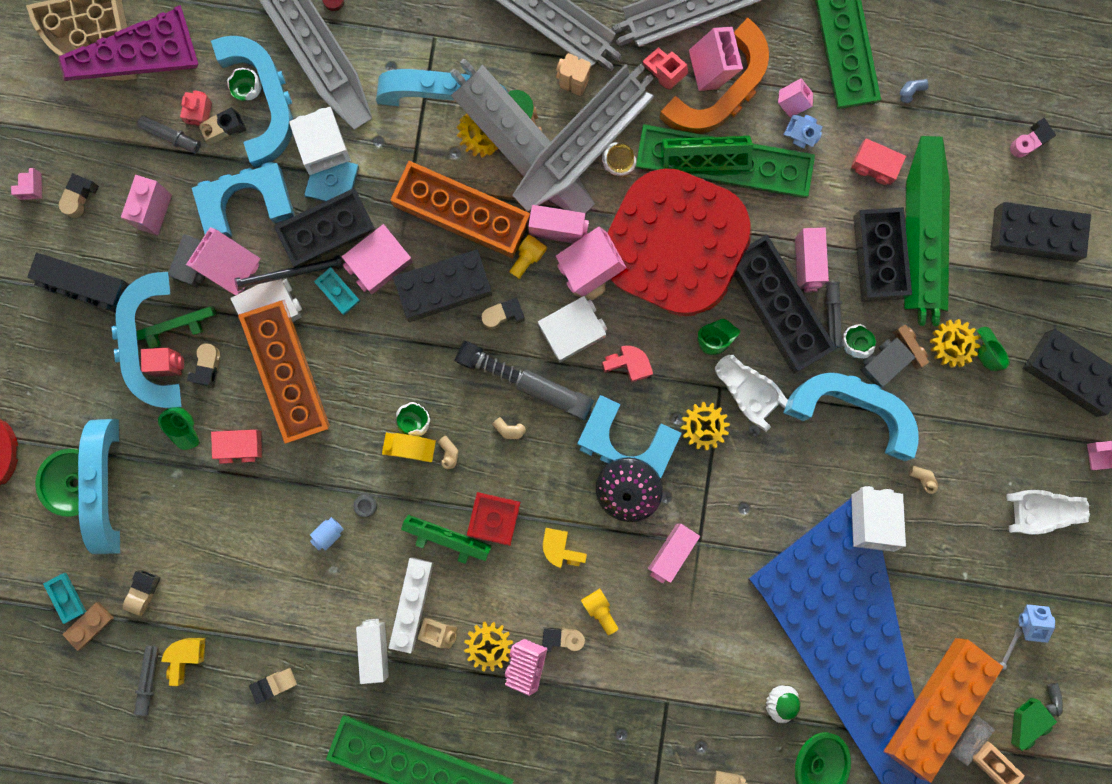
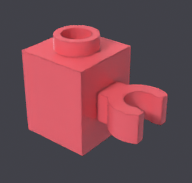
M201 91L185 92L181 103L180 118L186 124L199 126L209 119L212 105L211 100Z

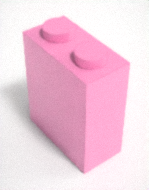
M733 27L713 28L689 49L699 91L716 90L743 69Z
M135 175L121 218L138 230L158 235L172 194L157 181Z
M532 205L529 234L537 238L575 243L587 235L589 221L585 220V213Z
M384 224L342 256L345 261L343 264L344 268L350 275L355 273L359 278L356 283L364 292L368 290L371 294L375 293L393 279V276L398 275L413 263L411 257Z
M210 227L186 265L228 292L238 295L243 290L237 291L234 278L240 277V279L248 278L250 274H254L259 267L258 262L261 258L218 230Z
M597 227L556 255L559 262L557 266L564 276L566 275L568 279L567 286L572 293L576 292L582 297L627 268L610 236L601 227Z
M803 228L795 237L797 284L800 289H804L805 293L817 292V289L822 288L829 281L826 228Z
M676 524L648 567L652 571L650 576L663 584L665 580L671 583L700 536L684 525Z

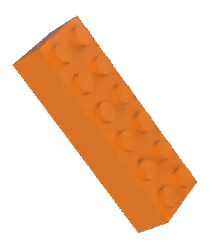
M408 161L390 200L395 208L512 259L530 220V213L411 161Z
M285 299L239 314L240 322L284 443L286 444L327 430L330 424Z
M955 638L883 752L919 779L931 783L1003 669V666L968 639Z

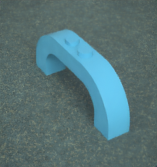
M225 36L211 40L216 59L222 68L245 63L257 69L271 111V123L264 134L243 143L249 162L254 168L260 167L264 163L272 162L283 153L292 136V129L289 121L293 120L289 107L292 104L289 92L284 91L283 84H286L283 73L282 71L278 72L267 51L251 39L240 36Z
M416 69L390 70L382 73L378 78L376 102L382 105L399 106L400 98L403 97L455 101L451 94L459 89L460 85L447 72ZM461 74L465 80L470 78V75Z
M168 272L151 273L132 282L122 293L118 301L116 326H112L113 340H118L119 348L114 349L115 362H120L123 379L137 398L156 407H181L179 383L167 385L152 383L144 377L139 366L135 326L136 309L143 300L149 297L170 295Z
M824 373L798 386L787 401L784 414L802 421L812 417L816 402L823 395L836 397L876 413L884 419L889 429V441L885 454L903 461L915 458L919 436L918 427L912 412L898 397L881 390V387L876 384H866L861 382V379L856 376Z
M119 419L88 421L80 439L78 455L79 523L83 542L91 554L120 553V531L112 529L108 516V451L112 442H119Z

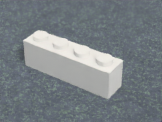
M409 558L389 649L406 653L414 651L434 562Z

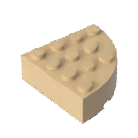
M48 0L26 5L34 28L58 57L79 47L89 46L96 43L98 39L110 37L115 32L127 28L122 0ZM137 74L102 77L100 79L122 81L138 78Z

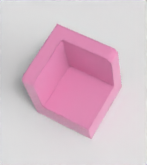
M801 78L779 91L778 104L789 117H792L813 106V92Z
M29 168V173H19L18 186H11V195L19 200L42 199L41 173L35 168Z
M1112 441L1087 444L1091 470L1112 468Z

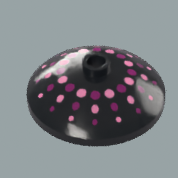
M619 458L608 463L602 469L596 481V497L600 506L608 515L620 521L638 522L644 520L658 509L662 500L663 485L659 474L651 465L637 458ZM629 493L631 498H626L623 494Z

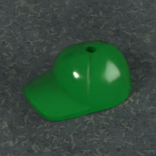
M720 319L703 326L698 331V345L703 353L717 355L727 350L740 335L741 331L727 319Z
M988 327L977 329V333L982 341L977 352L980 362L986 369L991 371L1007 369L1010 364L1008 354L992 330Z
M172 407L160 414L158 424L161 430L179 449L188 450L200 444L194 430V419L185 409Z

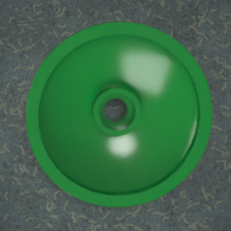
M79 449L59 450L48 456L38 469L35 480L37 496L42 505L56 515L66 517L79 515L78 486H73V481L75 479L78 480Z
M828 732L818 733L809 738L800 749L796 759V784H846L851 769V756L844 740Z

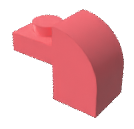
M659 47L643 60V66L656 76L659 84L666 89H672L688 74L687 64L673 52L667 55Z
M622 346L620 348L622 356L618 357V354H613L605 357L606 361L602 362L604 373L625 366L630 383L653 375L648 357L642 350L634 346Z

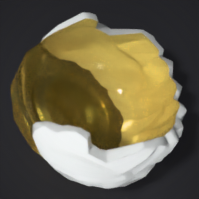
M613 142L602 153V162L606 168L605 170H608L613 175H628L636 166L633 150L626 144Z

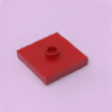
M477 492L467 536L511 546L521 502Z

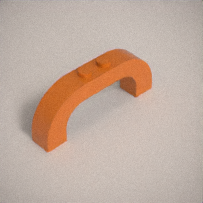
M749 18L734 32L737 47L746 57L747 70L710 108L704 110L690 108L675 96L664 107L659 116V119L670 128L696 134L711 132L723 125L730 116L736 117L742 110L740 105L745 100L749 102L757 93L755 89L761 82L768 66L769 49L762 31Z

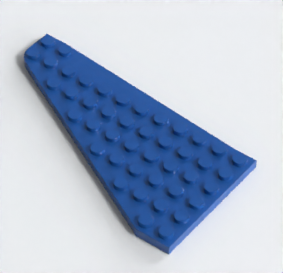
M851 497L748 579L767 602L880 784H931L919 779L883 752L913 706L915 697L883 551L854 547Z

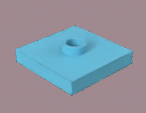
M345 162L310 175L305 197L325 202L352 189L359 165Z

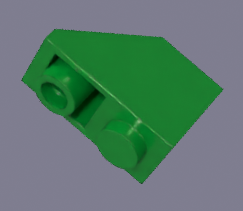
M1031 697L1014 711L1011 744L1021 751L1033 747L1036 743L1035 740L1041 735L1044 736L1050 733L1053 729L1052 726L1057 723L1040 700Z

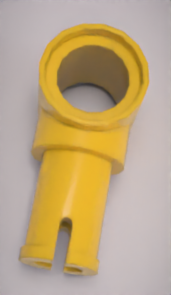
M529 234L518 249L520 251L518 254L519 258L509 273L520 279L530 264L537 263L547 250V246Z
M600 588L581 600L589 615L594 617V619H598L607 635H611L619 629L609 612L610 604Z

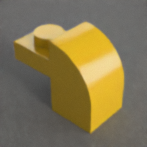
M386 433L382 455L432 462L436 440L399 433Z
M545 528L543 551L550 563L561 568L563 559L567 560L566 564L580 566V562H586V553L565 550L568 532Z
M205 638L182 639L172 643L165 650L161 662H171L166 672L169 686L184 684L186 663L199 664L204 662Z

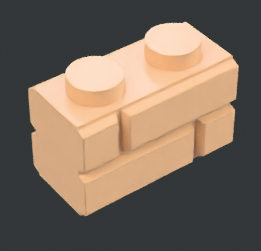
M569 53L565 56V59H560L556 69V79H559L560 88L566 91L571 90L572 93L579 96L583 95L590 79V62L582 58L578 60L577 56Z
M984 739L968 754V757L996 784H1019L1025 776L996 747Z

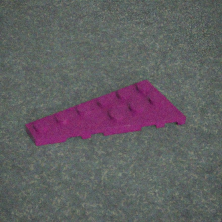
M181 5L174 7L173 10L167 13L162 12L148 21L143 20L117 31L110 37L98 39L96 43L89 46H82L65 53L58 58L64 81L194 69L198 67V61Z

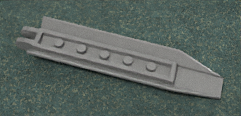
M259 0L320 97L354 130L373 119L358 73L311 0Z
M496 0L564 50L577 56L578 60L582 58L589 61L591 67L598 62L607 71L613 70L612 63L602 57L605 52L616 61H620L622 58L621 54L610 46L616 33L570 0Z
M641 0L623 7L626 21L614 25L611 30L615 33H620L629 28L630 33L619 37L616 40L617 45L628 44L634 40L637 46L641 47L755 4L761 0Z
M462 59L460 65L470 75V78L465 80L461 73L454 68L450 71L451 76L460 85V88L451 94L452 98L515 168L525 176L538 154L550 143V140L483 65L475 71L467 60ZM579 177L569 188L548 199L564 210L586 213L595 204Z
M625 64L538 154L512 195L527 212L531 210L532 205L538 206L569 188L654 98L652 94L645 91V87L653 80V76L649 74L641 82L636 79L645 68L642 64L631 73H629L628 66Z

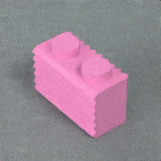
M527 639L514 644L510 650L511 662L505 672V677L507 678L505 686L528 696L538 691L547 648L527 641Z

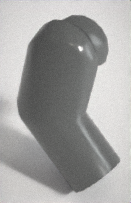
M1058 683L1047 684L1051 704L1047 705L1046 709L1053 717H1059L1063 713L1060 687Z

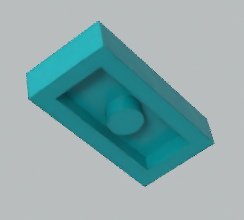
M331 267L314 281L343 315L347 314L360 302L357 296Z
M62 573L43 584L63 624L76 619L86 612L67 573Z

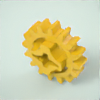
M467 113L459 120L460 123L456 128L460 132L456 136L462 138L459 144L467 146L466 152L472 150L473 156L480 153L481 158H483L487 154L489 156L498 149Z
M960 319L956 320L954 324L952 320L946 321V326L942 323L938 326L939 330L933 331L932 334L936 338L931 339L930 343L935 344V347L930 350L937 352V355L934 357L935 359L942 358V365L949 362L950 368L955 367L956 364L958 367H962L965 363L972 362L971 357L978 355L974 349L980 348L981 345L975 343V340H978L980 337L973 335L976 330L975 328L968 329V322L961 325ZM945 334V340L942 343V337ZM952 342H957V343H958V346H957V345H954V346H953V345H952Z
M702 402L701 408L694 404L693 412L689 409L686 410L688 418L682 417L681 419L686 423L680 427L681 430H686L682 437L690 438L688 445L696 443L697 450L700 449L701 445L704 446L705 451L709 450V445L715 449L717 448V441L720 443L724 442L721 436L729 434V432L724 430L725 427L730 426V423H724L727 414L721 416L722 408L720 407L715 410L714 403L706 407L705 402ZM709 412L711 414L707 417H702L697 413ZM716 420L719 422V432L715 428ZM691 421L695 425V432L693 434L690 428ZM707 421L709 423L708 429L710 430L702 431L700 422L705 423ZM702 436L712 438L710 441H701L699 439Z
M486 621L483 622V628L475 625L476 632L469 631L468 635L471 639H465L464 642L469 645L464 652L471 654L467 660L472 661L474 659L476 661L474 667L476 668L480 664L482 665V671H485L487 666H490L491 671H494L495 665L502 668V660L507 662L510 660L506 655L511 650V648H508V645L513 644V640H507L510 632L503 633L504 626L501 625L499 628H496L494 621L491 626H488ZM491 631L497 633L502 639H495L491 635ZM482 633V641L474 644L475 638ZM487 640L490 641V644L496 645L492 648L491 652H488L486 648H481L486 644ZM504 648L502 655L495 660L497 650ZM481 653L486 657L487 661L480 659L476 654Z

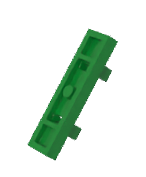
M207 307L136 331L137 341L146 339L149 348L154 349L161 346L158 335L189 325L192 335L200 334L203 332L200 321L217 315L215 307Z
M411 515L406 517L401 527L402 531L418 536L415 546L424 548L427 540L459 551L460 554L457 561L466 564L469 555L486 561L492 545Z

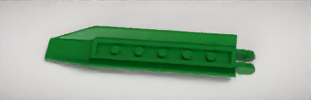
M920 136L906 180L905 225L912 295L904 299V310L918 309L919 326H924L926 323V310H931V323L933 326H938L940 323V310L948 311L950 180L943 137Z

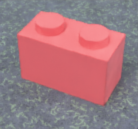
M866 138L860 145L851 168L855 169V172L862 176L869 175L876 178L875 180L880 184L891 185L897 179L906 156Z
M170 348L141 349V371L154 377L181 375V370L184 369V358L181 356V353Z
M261 431L211 432L212 459L219 460V464L233 463V459H242V463L255 462V458H262Z

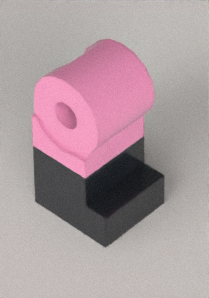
M1045 118L1031 126L1033 132L1028 135H1021L1011 143L1010 151L1015 157L1022 158L1056 136Z

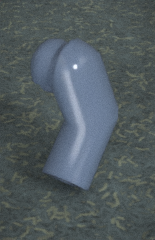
M928 80L906 82L900 90L901 102L910 103L913 100L912 95L916 91L927 90Z

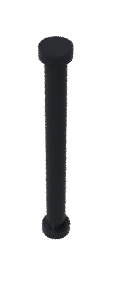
M337 255L329 260L243 279L237 277L234 280L237 291H241L244 287L325 270L330 267L339 269L343 265L340 255Z

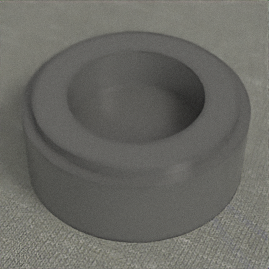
M361 495L354 502V511L361 517H370L377 509L376 500L370 495Z

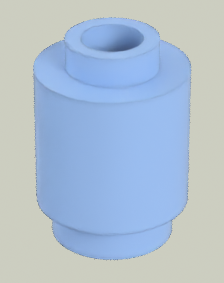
M331 517L329 520L323 521L310 534L312 537L310 542L318 550L322 548L327 550L341 536L340 533L344 529Z

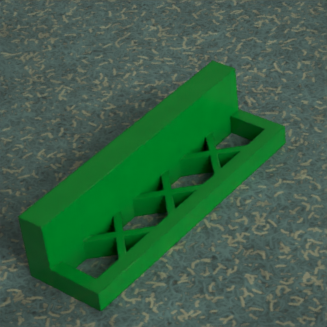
M750 136L662 139L664 153L663 169H676L683 172L752 169L753 143ZM747 153L746 163H737L734 160L738 154ZM717 154H723L726 157L721 164H715L711 159ZM695 155H701L704 158L700 164L693 165L689 161ZM669 156H679L682 161L678 165H669Z

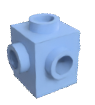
M793 115L784 135L793 139L792 144L801 148H805V146L813 147L821 138L822 132L820 131L823 126L816 124L817 119L805 115V117Z
M1026 605L1023 613L1019 615V626L1022 627L1025 640L1048 643L1055 629V619L1052 617L1049 607Z

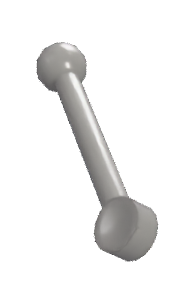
M1020 627L1016 628L1011 644L1002 662H1000L1003 666L1001 671L1007 669L1006 663L1018 638L1023 633Z

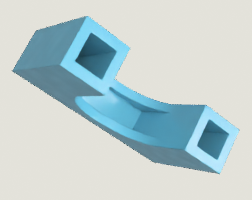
M264 163L261 165V168L254 170L251 168L240 171V174L233 176L223 175L218 178L219 180L213 182L203 181L192 188L205 234L211 227L227 237H232L226 216V204L232 194L244 188L255 189L263 194L269 217L274 224L295 216L282 170L277 163Z
M600 395L577 443L581 447V452L590 456L595 453L601 456L600 460L607 464L619 458L629 457L617 452L609 439V429L620 407L619 403ZM660 424L647 451L639 456L630 458L645 461L656 470L661 478L681 433Z

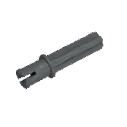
M141 116L137 121L139 128L173 143V146L176 148H184L193 154H196L200 149L201 142L184 135L183 131L178 132L146 116Z
M838 281L825 284L828 335L836 348L842 346L840 304L843 303L840 301V282Z
M156 646L145 647L138 690H135V693H137L133 712L135 715H149L151 695H154L152 687L159 648Z

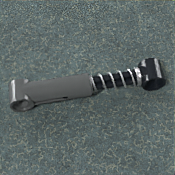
M467 341L462 342L454 359L455 362L469 369L482 368L485 372L492 373L493 376H499L501 380L506 379L509 381V384H516L517 390L555 406L583 421L586 420L594 402L592 398L584 394L569 390L525 369V371L521 372V370L514 369L513 366L505 365V362L500 363L497 361V358L495 360L490 358L489 355L483 352L482 348Z

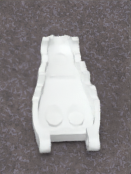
M734 355L723 357L715 366L716 374L726 384L742 413L751 422L767 432L771 426L764 419L779 404L785 409L788 400L779 387L768 377L760 375L756 370L748 366H744Z
M1025 490L1006 495L1007 501L1014 502L1015 524L1009 525V532L1044 534L1071 524L1089 522V503L1087 498L1068 497L1043 490Z

